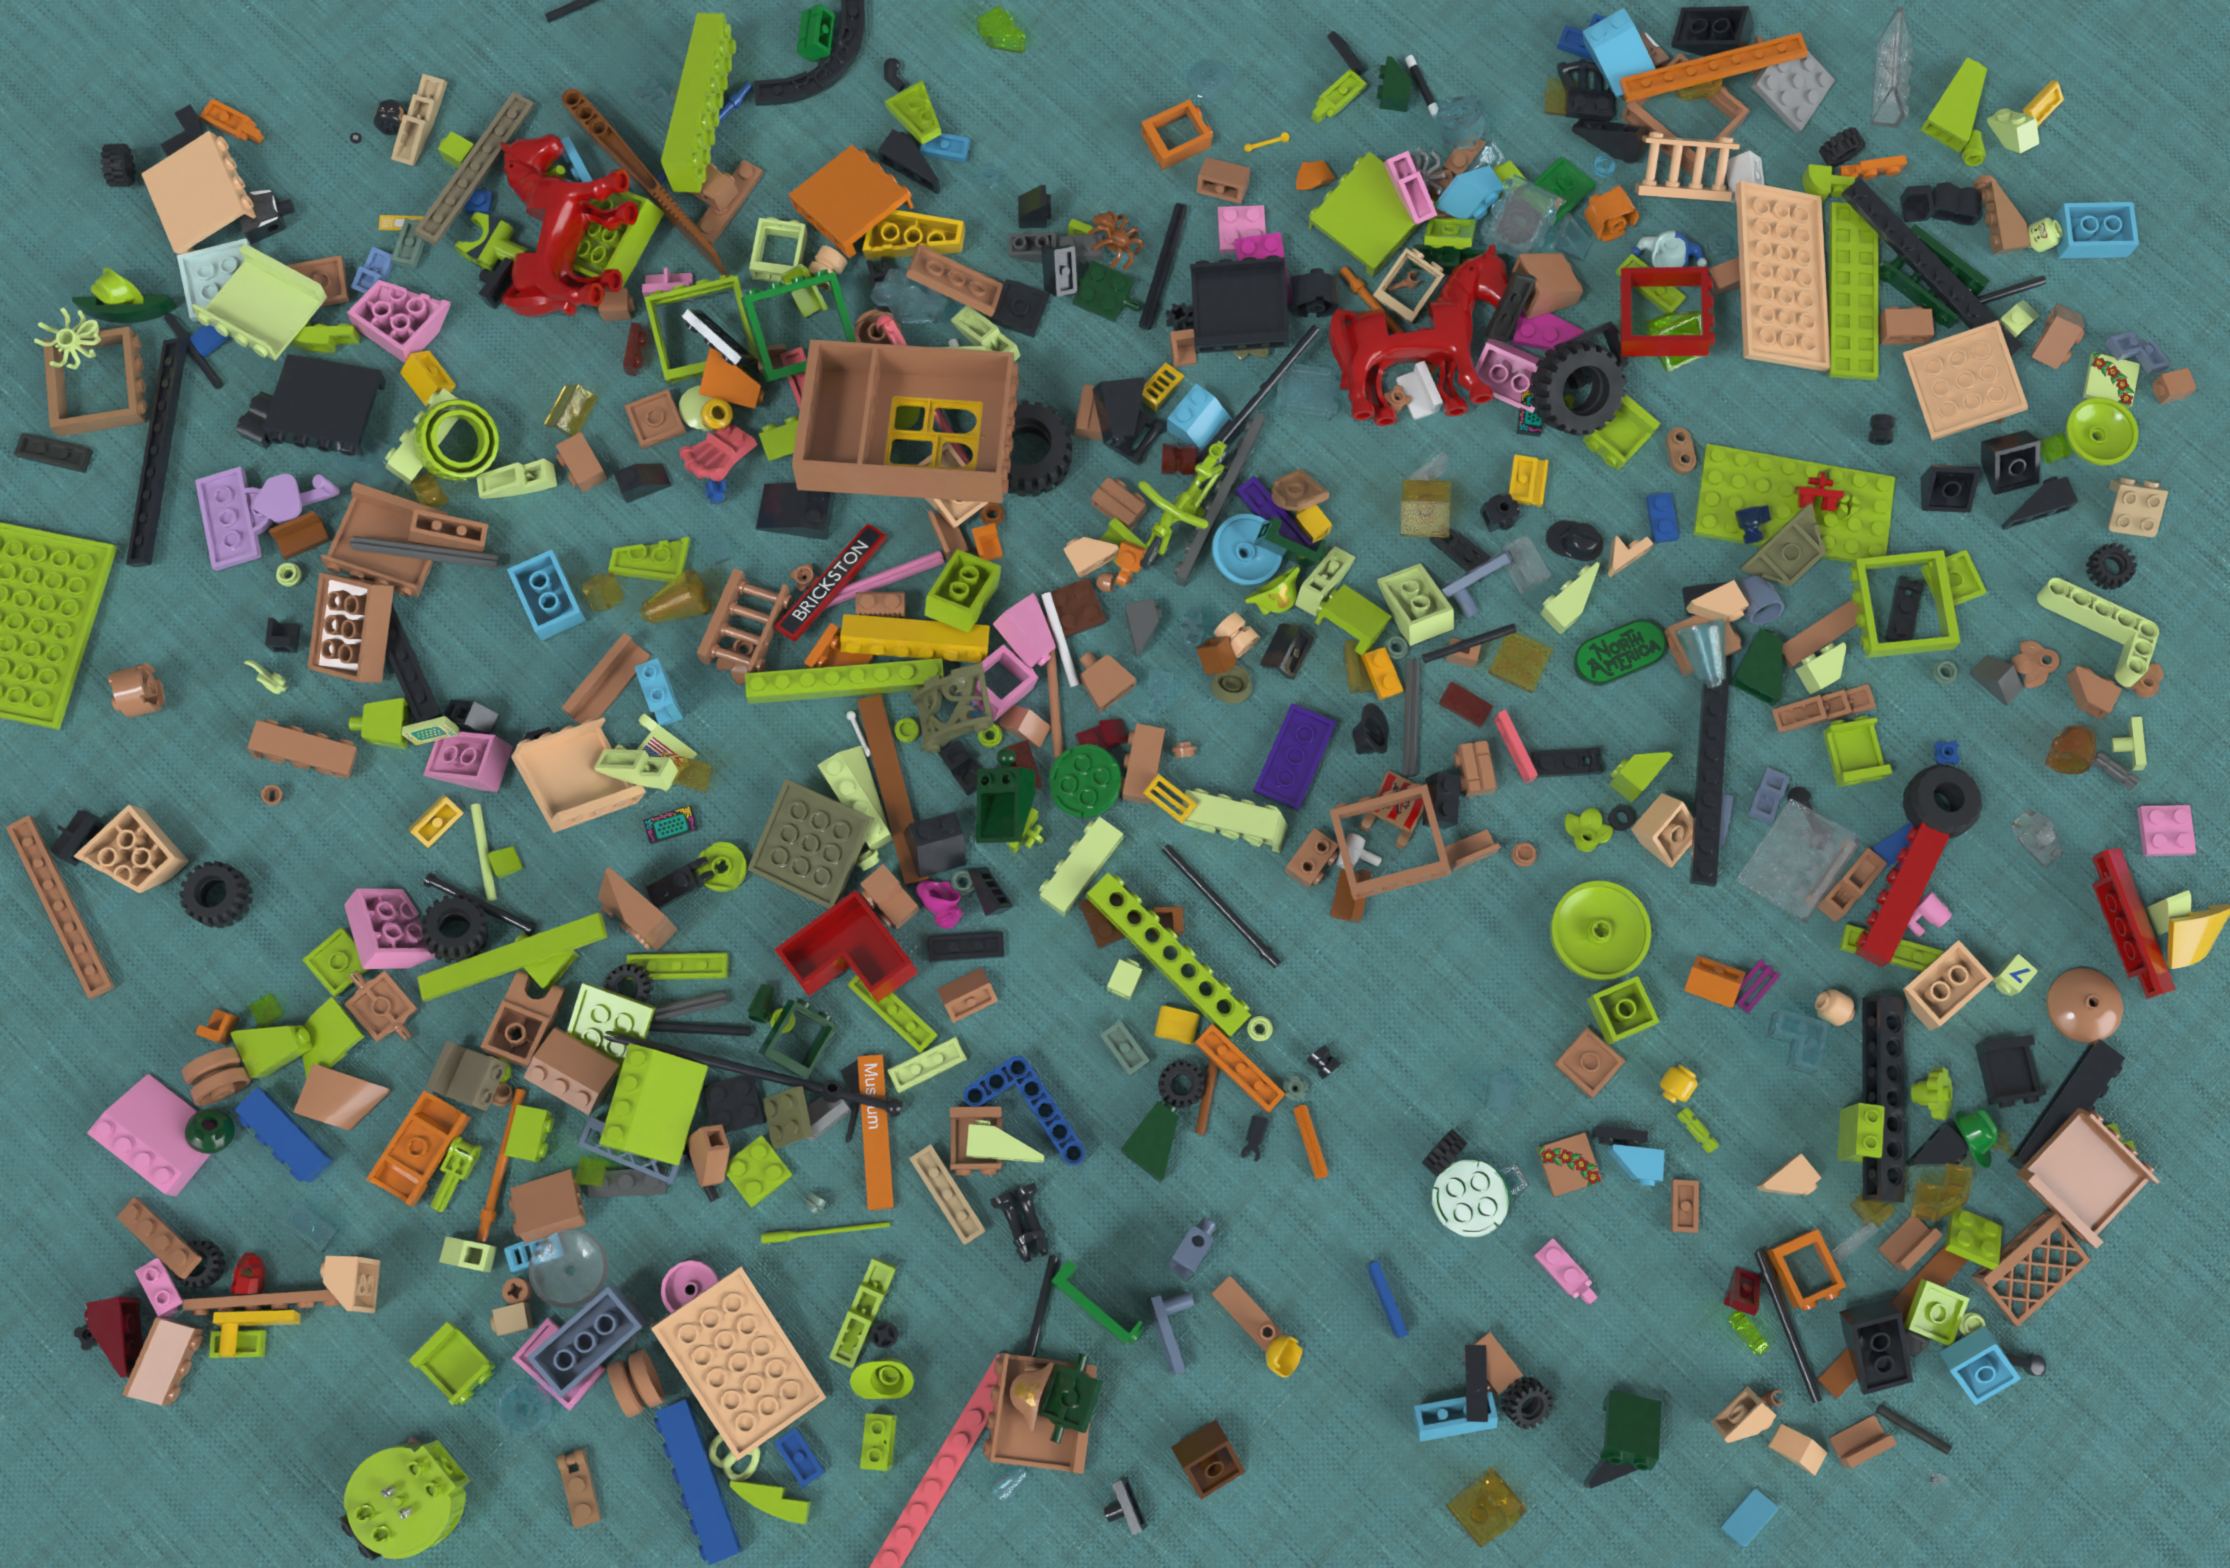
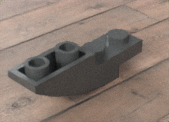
M1056 232L1010 234L1008 255L1010 258L1042 263L1041 245L1047 244L1052 247H1059L1071 244L1075 246L1076 265H1083V260L1104 259V245L1095 251L1092 249V246L1104 240L1105 237L1103 234L1057 236Z

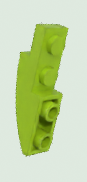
M308 321L290 342L289 346L310 352L336 353V345L360 344V335L355 327L350 324L341 323L338 326L315 324L312 326Z

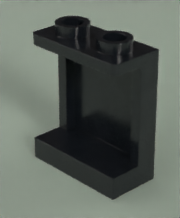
M2033 1034L1988 1041L1975 1045L1989 1105L1998 1104L1999 1108L2015 1106L2014 1101L2023 1100L2024 1104L2040 1102L2039 1097L2047 1095L2046 1090H2040L2030 1046L2035 1045Z

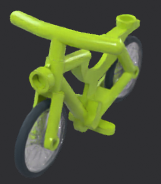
M1218 441L1210 446L1207 458L1195 466V471L1198 473L1187 491L1182 492L1176 497V501L1173 504L1164 499L1146 481L1138 483L1139 489L1158 507L1164 510L1160 521L1156 522L1151 529L1152 533L1146 544L1149 548L1142 559V568L1147 569L1159 555L1163 556L1165 554L1174 523L1183 521L1201 529L1208 527L1207 520L1203 519L1205 510L1200 507V504L1225 468L1223 463L1230 450L1228 443Z

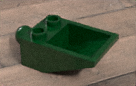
M1008 747L1000 749L997 753V761L1001 768L977 769L976 843L1021 842L1035 796V770L1011 767L1016 762V753Z

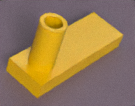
M295 1310L214 1312L213 1323L221 1327L219 1357H236L238 1326L300 1324L301 1314Z

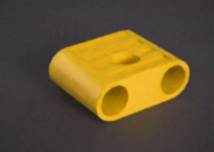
M1161 1006L1154 1036L1193 1045L1200 1015L1181 1009Z

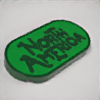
M1644 619L1634 620L1584 641L1575 653L1574 669L1579 678L1586 683L1589 682L1595 686L1608 685L1658 663L1666 652L1667 639L1663 630L1654 622Z

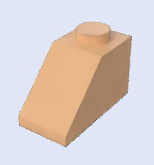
M1087 537L1075 538L1068 542L1067 547L1063 549L1080 579L1116 559L1119 553V548L1116 544Z
M1735 580L1692 600L1686 609L1689 613L1722 623L1728 619L1733 622L1744 615L1743 611L1749 604Z
M1801 1153L1789 1159L1756 1187L1759 1191L1794 1196L1804 1193L1807 1196L1818 1187L1816 1182L1821 1177Z

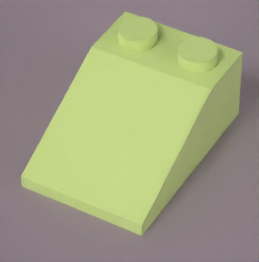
M1421 563L1377 579V583L1399 631L1410 646L1454 629L1453 608Z

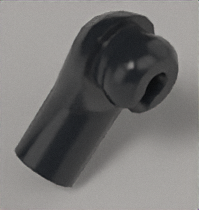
M889 58L884 63V79L896 91L901 92L905 88L906 83L897 76L900 62L896 58Z

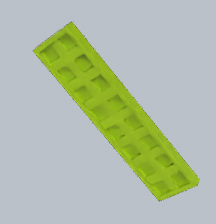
M1832 202L1829 206V346L1831 368L1828 370V377L1876 381L1878 378V234L1848 203Z

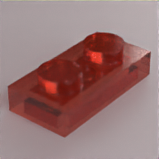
M631 322L623 362L625 372L629 376H637L638 368L641 369L643 364L641 350L642 347L646 346L647 333L644 332L641 323Z
M1452 681L1438 703L1478 728H1481L1493 708V705Z

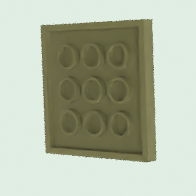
M785 778L747 870L830 909L841 899L874 818Z

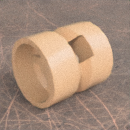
M822 246L815 256L816 262H811L807 269L812 278L815 277V272L828 269V273L836 272V275H840L848 263L845 257L835 249ZM829 281L816 285L822 290H831Z
M1234 612L1219 624L1214 631V635L1216 637L1228 636L1235 657L1239 658L1254 646L1260 636L1252 627H1246V621L1237 612Z

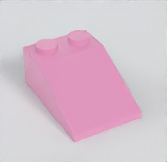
M459 732L457 736L435 741L423 775L477 790L498 792L513 746L495 735Z

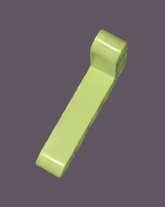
M2060 578L2050 579L2039 591L2037 601L2044 608L2124 645L2115 671V678L2119 684L2131 687L2147 672L2159 635L2158 626L2154 622Z

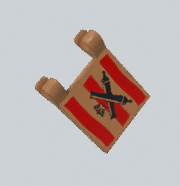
M1388 770L1374 798L1381 797L1383 793L1390 790H1397V792L1407 790L1408 786L1416 783ZM1423 798L1367 812L1360 825V829L1368 832L1375 817L1402 830L1395 846L1404 849L1423 811Z

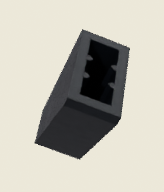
M1144 377L1103 381L1092 389L1104 444L1113 443V446H1121L1126 444L1127 440L1135 434L1145 384Z

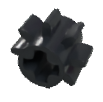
M1184 302L1182 305L1173 303L1171 311H1165L1166 317L1169 318L1166 320L1167 327L1173 326L1174 331L1187 330L1188 325H1194L1193 318H1191L1193 309L1187 310Z

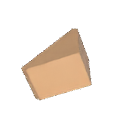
M1783 1424L1779 1425L1768 1445L1769 1448L1813 1476L1816 1475L1827 1455V1452L1813 1439Z

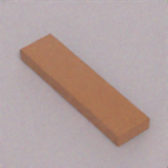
M1853 600L1848 601L1782 645V658L1789 668L1792 669L1801 663V660L1816 653L1856 627L1857 605H1854Z

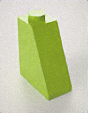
M304 1026L237 1030L230 1033L250 1078H266L313 1049L310 1035L304 1029Z

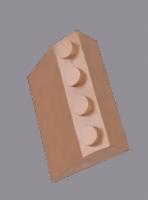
M319 572L308 669L356 682L382 683L394 586Z

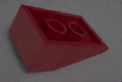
M113 1297L87 1302L84 1318L90 1332L120 1378H129L143 1348L139 1298Z

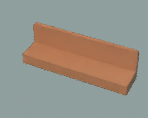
M623 633L561 708L580 725L588 719H600L637 674L635 666L646 663L650 655L637 646L630 636Z

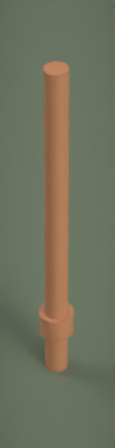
M1044 616L1049 627V630L1051 632L1052 638L1054 640L1055 645H1057L1050 625L1048 616ZM1054 649L1049 654L1052 658L1046 663L1054 759H1057L1063 753L1056 653Z

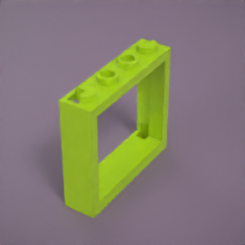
M733 274L728 276L722 275L719 277V280L711 282L709 279L697 281L694 286L678 285L673 287L672 291L663 292V290H656L655 293L649 294L650 296L644 297L667 384L702 377L706 361L671 369L656 307L734 289L749 347L748 352L755 357L750 365L758 363L757 351L741 302L743 293L738 276H733Z
M1944 550L1859 558L1850 566L1849 580L1854 585L1852 600L1858 608L1856 623L1858 628H1861L1860 646H1863L1866 658L1953 650L1961 643ZM1928 563L1941 637L1878 644L1866 570Z

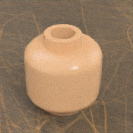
M1830 989L1826 992L1824 991L1819 994L1815 1001L1818 1017L1832 1025H1844L1854 1017L1855 1009L1852 998L1837 990Z

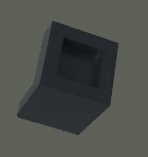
M1930 185L1909 186L1900 197L1903 218L1906 223L1927 221L1935 210Z
M268 618L265 646L272 652L297 653L300 626L298 624L279 623L275 618Z

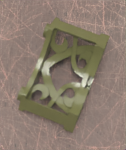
M982 663L951 670V674L944 678L941 675H936L924 681V687L917 686L911 692L912 706L917 705L923 741L920 744L921 752L926 751L927 754L939 752L940 748H944L950 740L972 731L984 732L993 726ZM977 681L980 683L982 696H974ZM955 687H957L955 693H961V696L954 695L953 690ZM942 693L947 699L958 701L947 723L941 721L935 715L941 705ZM981 700L984 704L985 715L973 719L971 717L972 712L981 710L976 706H970L971 701Z

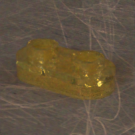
M1722 78L1675 90V94L1684 101L1715 96L1721 91Z

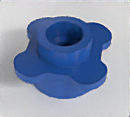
M1953 740L1949 743L1937 741L1934 744L1936 763L1939 765L1957 764L1960 761V757L1957 755L1958 743Z

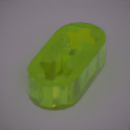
M1735 1310L1727 1317L1731 1326L1756 1356L1760 1357L1770 1349L1767 1341L1743 1312Z

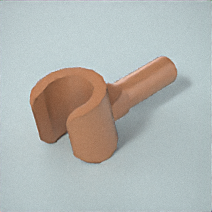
M1417 271L1409 272L1405 280L1389 286L1387 291L1392 292L1402 287L1415 289L1420 282V279L1417 281L1412 280L1416 277Z
M1780 1390L1768 1391L1765 1396L1760 1397L1769 1406H1781L1784 1404V1402L1776 1403L1773 1399L1775 1393H1782Z

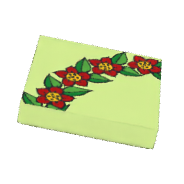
M2093 352L2090 356L2083 398H2109L2121 403L2127 409L2131 408L2140 364L2127 360L2117 361L2115 357Z

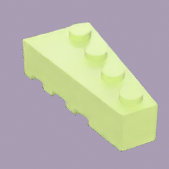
M1202 789L1186 790L1185 795L1197 803V807L1185 819L1183 825L1213 834L1217 829L1220 830L1221 835L1236 840L1240 836L1250 842V845L1260 847L1264 843L1273 847L1272 851L1281 852L1288 824L1277 807L1271 805L1259 807L1249 800L1233 801L1231 797L1223 794H1218L1216 797L1209 795L1207 791ZM1184 801L1182 802V806L1187 809L1189 805Z

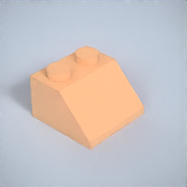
M1661 793L1631 830L1642 846L1665 865L1672 868L1692 845L1693 817L1683 801Z

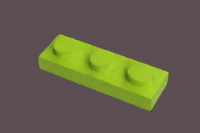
M1631 254L1617 269L1616 274L1618 276L1621 275V268L1649 266L1634 254ZM1674 286L1633 287L1669 317L1686 298Z

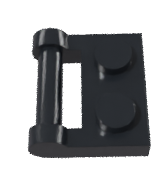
M1139 410L1135 434L1127 440V443L1121 446H1113V443L1104 445L1132 463L1139 465L1143 460V454L1157 435L1162 434L1166 426L1161 421L1153 419ZM1146 426L1149 427V432L1136 450H1130L1129 448Z

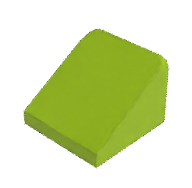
M514 846L487 854L496 876L500 879L523 869Z

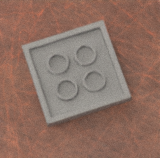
M1808 51L1807 57L1764 67L1751 87L1797 133L1802 131L1835 79Z

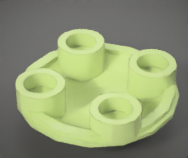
M697 385L688 389L682 395L679 402V414L689 427L710 431L701 423L700 410L706 402L714 398L700 395L701 385Z

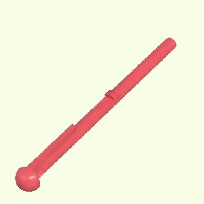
M889 315L880 316L877 320V328H883L892 345L908 346L894 319ZM942 408L936 409L934 418L943 433H954L942 413ZM950 443L965 465H968L971 461L960 443Z

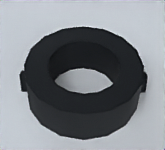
M1617 806L1612 809L1607 820L1613 829L1625 831L1632 826L1635 816L1630 808ZM1618 812L1624 813L1628 819L1627 823L1623 825L1617 823L1615 814Z

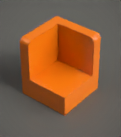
M995 523L972 529L973 540L979 558L991 561L1003 557Z
M215 1009L207 1027L199 1025L195 1034L227 1046L231 1038L230 1033L234 1031L239 1017Z

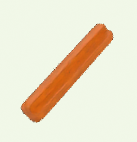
M1305 1104L1296 1106L1293 1109L1314 1176L1316 1179L1325 1178L1329 1173L1308 1108Z

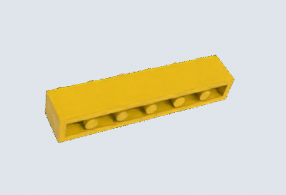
M843 614L840 635L841 652L923 659L942 658V660L981 663L988 657L990 626L974 624L968 633L939 621Z

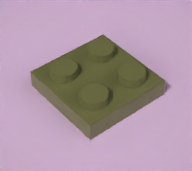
M803 1086L794 1087L763 1099L773 1149H780L813 1137Z

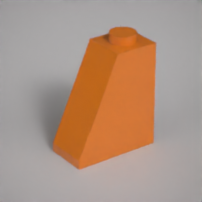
M710 347L699 394L755 409L757 403H762L764 390L760 389L761 383L739 365H730L722 358L723 353L719 349Z

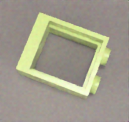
M773 217L759 218L749 267L752 279L776 283L782 282L784 284L780 275L799 264H803L808 237L805 224L796 220L786 222L779 221ZM767 235L798 239L793 266L762 262Z

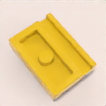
M1514 455L1508 494H1511L1512 499L1516 500L1518 504L1542 507L1549 460L1545 459L1543 461L1534 457Z

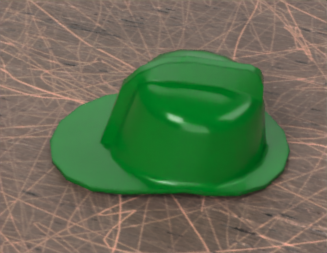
M1984 1109L1969 1114L1957 1111L1955 1114L1957 1126L1965 1137L1974 1159L1983 1168H1989L1991 1165L1989 1149L1997 1142L1998 1138L1996 1124Z

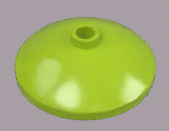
M2096 397L2081 402L2071 411L2066 421V437L2070 447L2080 458L2091 464L2110 466L2120 463L2134 451L2138 442V426L2132 413L2121 403L2109 398ZM2092 435H2095L2098 440H2095Z

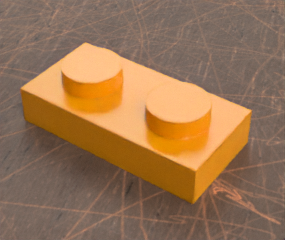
M1386 647L1361 656L1379 701L1399 695L1404 691Z

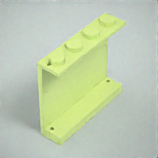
M244 243L239 249L245 260L205 308L192 304L191 307L197 315L196 319L205 326L211 325L221 335L225 337L229 335L241 346L253 348L259 356L263 358L267 356L276 361L327 299V295L321 284Z

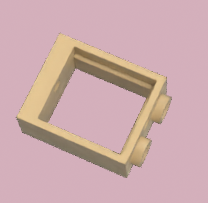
M1407 248L1404 250L1373 294L1377 301L1410 324H1413L1445 278V275L1442 273L1444 270L1433 261L1431 264L1424 261V255L1414 248L1411 251ZM1407 260H1410L1436 278L1413 311L1385 292Z

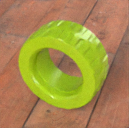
M452 399L433 405L419 418V422L415 426V433L413 434L414 450L424 468L428 469L431 474L438 476V478L447 479L448 481L468 480L482 474L491 466L499 450L498 429L494 424V420L488 415L486 410L468 400ZM457 417L467 421L474 428L478 437V448L470 461L458 463L442 454L437 445L436 435L438 427L444 419Z

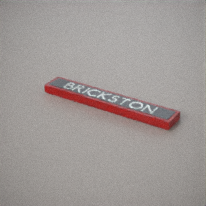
M867 523L775 626L776 630L793 642H796L887 540L886 534Z

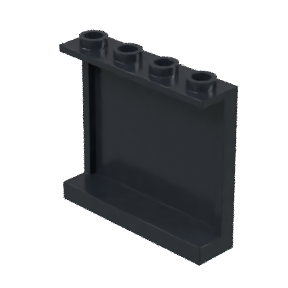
M1277 255L1267 256L1266 259L1246 257L1241 261L1221 259L1219 262L1214 263L1201 260L1195 262V264H1190L1195 354L1290 347L1285 257L1280 258Z
M287 354L262 429L268 439L276 444H283L284 442L294 444L299 448L312 447L323 452L335 451L346 456H363L364 453L360 444L378 389L384 390L386 384L381 370Z

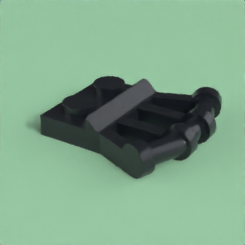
M1580 59L1579 61L1567 64L1566 62L1558 63L1557 71L1566 91L1565 117L1610 122L1613 117L1614 94L1610 87H1608L1607 91L1601 90V72L1596 63L1587 62V59ZM1578 71L1577 87L1573 86L1568 74L1569 72ZM1586 71L1593 72V89L1585 88Z

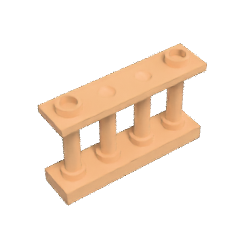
M1650 132L1649 136L1642 135V140L1645 143H1650L1646 178L1643 179L1642 183L1636 182L1634 191L1636 194L1731 202L1732 192L1726 189L1724 182L1729 150L1739 149L1740 144L1733 142L1734 138L1719 137L1718 141L1663 137L1664 133ZM1660 144L1674 145L1669 180L1666 181V184H1657V180H1655ZM1683 145L1697 146L1692 182H1689V186H1680V182H1678ZM1706 147L1720 148L1715 184H1712V188L1703 187L1701 183Z

